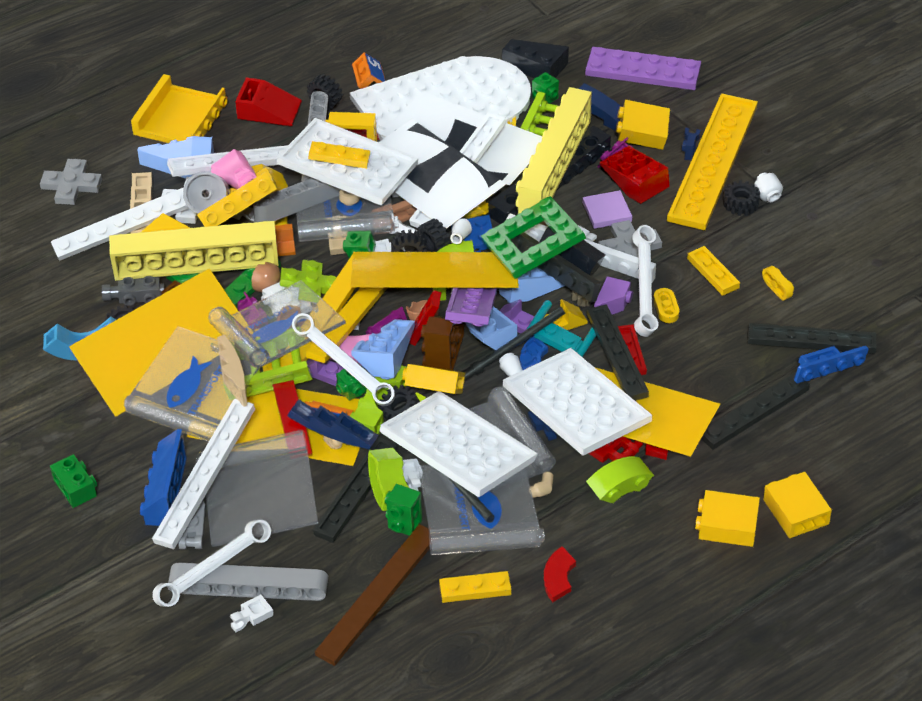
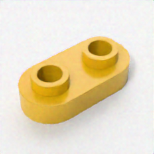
M769 266L763 269L762 276L765 283L781 300H786L793 296V284L781 274L778 268Z
M668 288L656 290L653 301L659 319L665 323L677 321L679 318V307L674 292Z

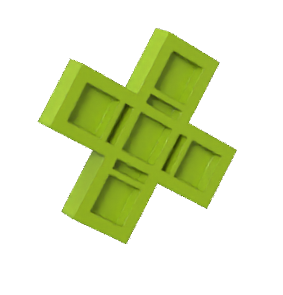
M302 260L301 271L293 268H281L279 285L300 289L299 302L318 305L321 293L326 294L337 277L322 275L323 263L314 260Z

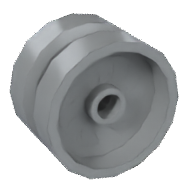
M205 171L193 174L186 181L183 188V198L186 205L197 214L231 193L228 184L222 177ZM208 190L209 196L205 198L204 194H207L206 191Z

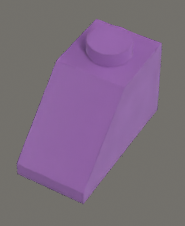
M606 277L594 307L607 304L611 314L624 311L626 304L631 302L633 291H630L631 282Z

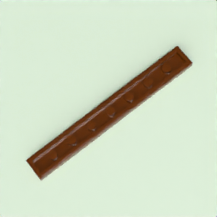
M421 524L416 527L315 650V656L333 666L339 662L437 541V532Z

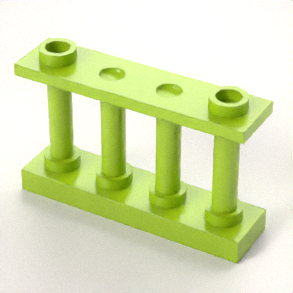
M538 92L521 129L543 136L544 130L548 129L538 128L536 125L540 123L549 124L550 119L553 117L544 116L542 113L546 111L555 113L558 105L548 104L545 101V93Z
M290 330L280 338L263 345L246 346L247 343L234 346L241 362L250 359L252 375L244 377L247 397L272 391V384L294 380V384L312 380V374L307 361L301 362L299 345L306 344L304 337H300L294 330ZM261 339L254 340L253 343H258ZM290 347L293 364L281 367L278 352L287 350ZM270 354L272 370L260 373L258 357ZM224 384L225 392L231 402L236 397Z

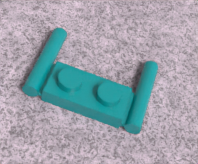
M546 300L527 329L545 317L552 306L551 301ZM554 323L549 324L534 334L535 338L561 352L571 348L581 357L584 356L596 337L593 326L582 341L581 337Z

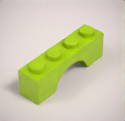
M401 365L394 378L382 379L381 377H375V379L380 383H388L392 387L397 386L399 389L400 385L405 384V381L402 380L404 368L407 367ZM383 387L376 392V397L379 401L380 399L384 400L382 395L383 393L388 394L386 391L388 388ZM367 389L365 396L361 397L358 402V408L355 412L351 413L350 417L378 435L380 434V426L384 423L383 411L377 407L378 404L375 402L372 392Z

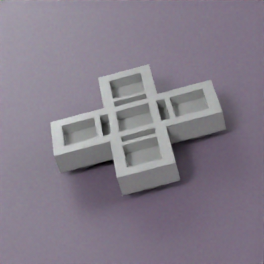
M67 159L63 172L44 170L40 187L45 190H57L54 197L55 204L75 205L79 192L98 193L102 176L101 174L85 173L88 166L87 160Z
M627 220L611 224V231L615 238L599 241L598 244L639 258L638 246L634 244L632 239L635 229L631 221ZM653 229L656 233V239L650 245V250L662 248V241L656 229ZM640 233L641 237L648 241L646 235Z

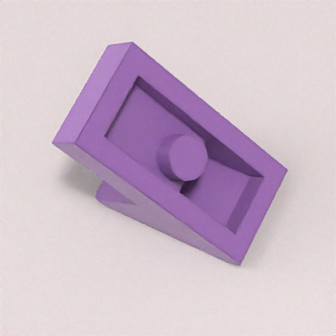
M521 299L506 304L499 310L517 324V332L520 334L527 329L534 316L522 311Z
M309 358L307 360L313 378L336 386V374L344 369L342 366L330 360L325 364Z

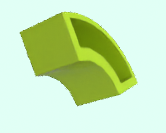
M394 448L369 450L368 454L370 483L374 497L382 511H387L385 497L388 491H392L396 484L408 487L403 475V459Z
M631 456L608 463L595 472L586 482L600 500L614 503L626 493L641 491L648 485L654 475L640 457Z

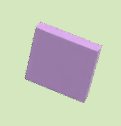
M620 190L583 197L582 203L594 229L610 226L617 222L632 221V215Z

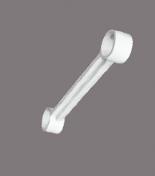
M642 225L632 236L634 244L638 246L640 317L634 322V328L639 335L648 337L658 328V320L652 314L650 245L656 239V233L650 226ZM640 233L646 235L648 241L644 240ZM642 320L646 321L651 329L646 328Z
M301 313L294 317L292 327L295 333L300 337H308L372 392L373 398L378 405L388 406L394 401L395 392L393 387L388 383H380L318 330L310 315ZM300 319L310 320L311 327L308 331L299 332L296 329V323ZM383 387L391 390V397L385 402L379 401L376 397V392Z
M264 520L250 521L246 525L243 534L172 583L157 585L153 590V600L157 605L163 607L175 605L179 600L180 593L252 543L267 541L271 535L270 525ZM256 523L261 524L264 530V534L259 540L254 538L252 534V528ZM165 586H168L173 593L169 603H164L160 599V591Z

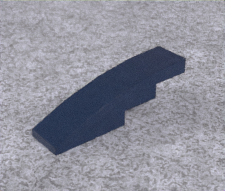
M584 83L578 89L592 92L591 113L604 119V126L616 131L617 123L620 121V118H617L618 110L622 106L602 92Z
M301 400L295 403L287 415L289 418L321 435L356 447L370 449L379 436L343 411L338 417L321 405L316 411Z

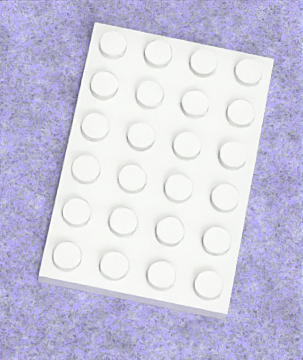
M314 118L277 157V164L382 205L416 167L418 158ZM312 141L369 150L370 158L367 169L308 159Z
M571 348L503 379V387L582 456L652 422V414Z
M441 391L434 393L380 426L382 434L477 497L482 496L537 460L538 453Z

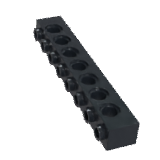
M594 125L585 132L557 190L570 182L576 175L582 173L588 166L594 164L607 150L610 151L611 135ZM517 182L488 202L489 216L499 224L504 223L509 214L518 215V207H516L518 192H516Z

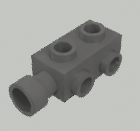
M146 276L138 279L126 277L123 280H118V286L102 285L103 301H111L112 298H119V303H124L128 306L138 302L148 303L162 295L161 292L165 289L164 283L160 284V277Z

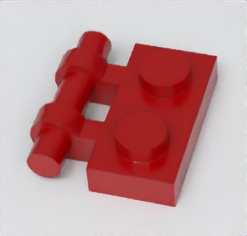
M622 436L588 454L602 463L608 458L613 462L620 458L635 456L639 452V448L643 446V443L637 440L632 442L630 438ZM621 447L625 449L622 453L617 452Z

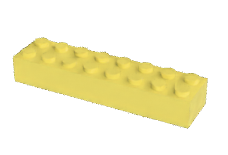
M569 87L567 93L563 94L561 105L556 107L555 116L550 119L548 130H544L541 143L538 142L535 155H531L529 166L523 171L522 180L517 182L516 192H518L516 207H518V214L524 209L539 203L544 198L549 196L553 198L591 122L592 92Z
M274 221L109 235L110 258L115 281L123 280L126 277L138 279L146 276L160 277L202 273L207 269H210L211 272L256 268L258 264H265V262L274 263L279 266Z

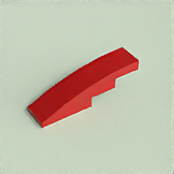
M294 380L272 384L291 461L312 456L306 427L287 416L299 400Z

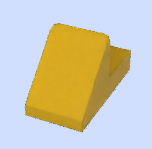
M563 299L560 300V307L563 308L565 314L552 323L566 330L587 324L588 321L579 307Z

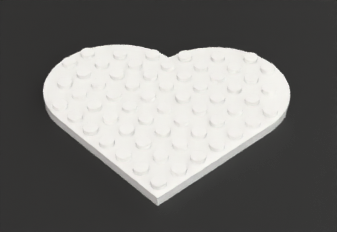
M461 56L457 59L442 62L350 92V99L360 113H376L377 134L381 141L385 136L380 134L422 91L487 115L488 112L505 118L506 123L509 120L511 123L514 117L517 120L519 114L527 110L530 104L531 87L526 75L516 66L506 61L491 57Z

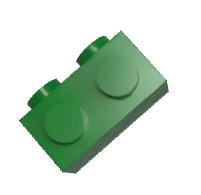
M74 454L50 465L54 482L72 508L97 497L95 490L97 482L94 476L87 474L84 462L82 460L78 461Z
M396 484L392 491H388L385 497L388 528L397 533L410 536L422 522L421 492Z

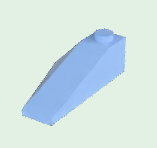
M198 136L187 137L186 140L179 142L172 140L169 144L164 145L157 143L138 147L137 150L140 165L169 174L171 172L167 166L168 158L214 154L212 137ZM184 175L179 177L186 179V177H191L192 175Z
M535 267L518 277L519 288H499V292L509 303L519 299L522 302H526L565 285L539 267Z
M494 306L488 325L474 326L472 323L465 322L469 331L475 337L495 350L517 336V324Z
M397 319L391 321L381 328L380 333L369 335V340L366 342L363 340L359 341L352 349L351 355L372 376L381 377L382 379L394 378L400 370L415 327V321Z

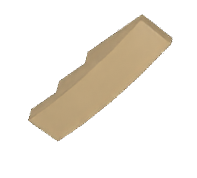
M152 172L132 173L130 209L152 200ZM148 225L137 230H134L131 233H139L142 230H144Z
M224 334L217 337L223 382L241 405L245 407L247 406V392L241 361L234 346Z

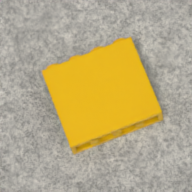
M163 74L131 120L133 135L170 143L172 140L184 141L187 137L192 136L204 137L206 132L211 129L214 120L219 117L222 108L227 105L228 98L225 94V88H221L217 95L172 85L171 76Z
M267 167L256 172V178L238 189L230 188L231 193L198 213L197 216L204 227L220 225L276 190L277 184Z

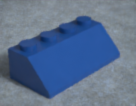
M182 429L175 430L158 442L157 451H153V468H149L148 471L149 485H145L144 489L145 502H142L140 506V515L144 516L145 525L160 526L180 492L187 460Z

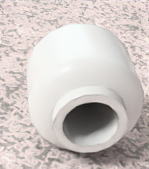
M762 173L757 177L754 184L755 187L759 188L762 201L774 202L781 197L783 186L774 173Z

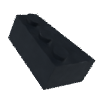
M511 39L502 49L503 61L516 66L525 75L534 79L545 72L556 78L568 65V46Z
M550 227L546 228L539 241L540 243L549 236L555 235ZM585 240L558 254L590 276L598 270L606 256Z

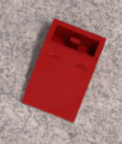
M246 78L235 101L237 119L292 126L302 100L265 80Z
M631 146L624 147L600 162L603 169L623 192L640 204L670 187L668 167Z

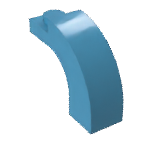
M110 317L96 329L84 333L73 332L56 324L44 334L43 350L59 358L77 360L69 346L116 321V319Z

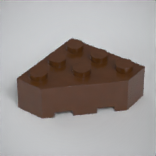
M431 316L428 318L427 324L422 326L421 337L424 338L422 352H425L422 365L454 370L465 335L464 322L455 324L450 322V320H445V317Z

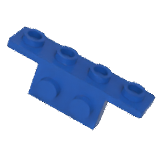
M835 346L802 355L798 361L800 365L798 366L794 381L796 383L809 381L813 378L826 376L846 368L859 366L864 363L869 349L867 346H862L840 353Z

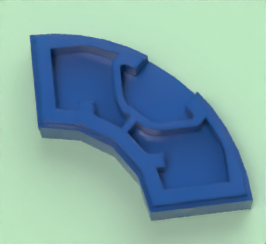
M534 336L524 344L521 350L520 364L522 370L542 362L543 356L548 353V346Z

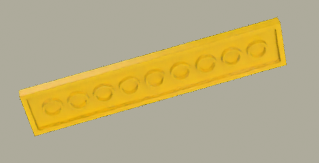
M726 94L720 95L667 215L668 222L706 230L757 109L758 101Z

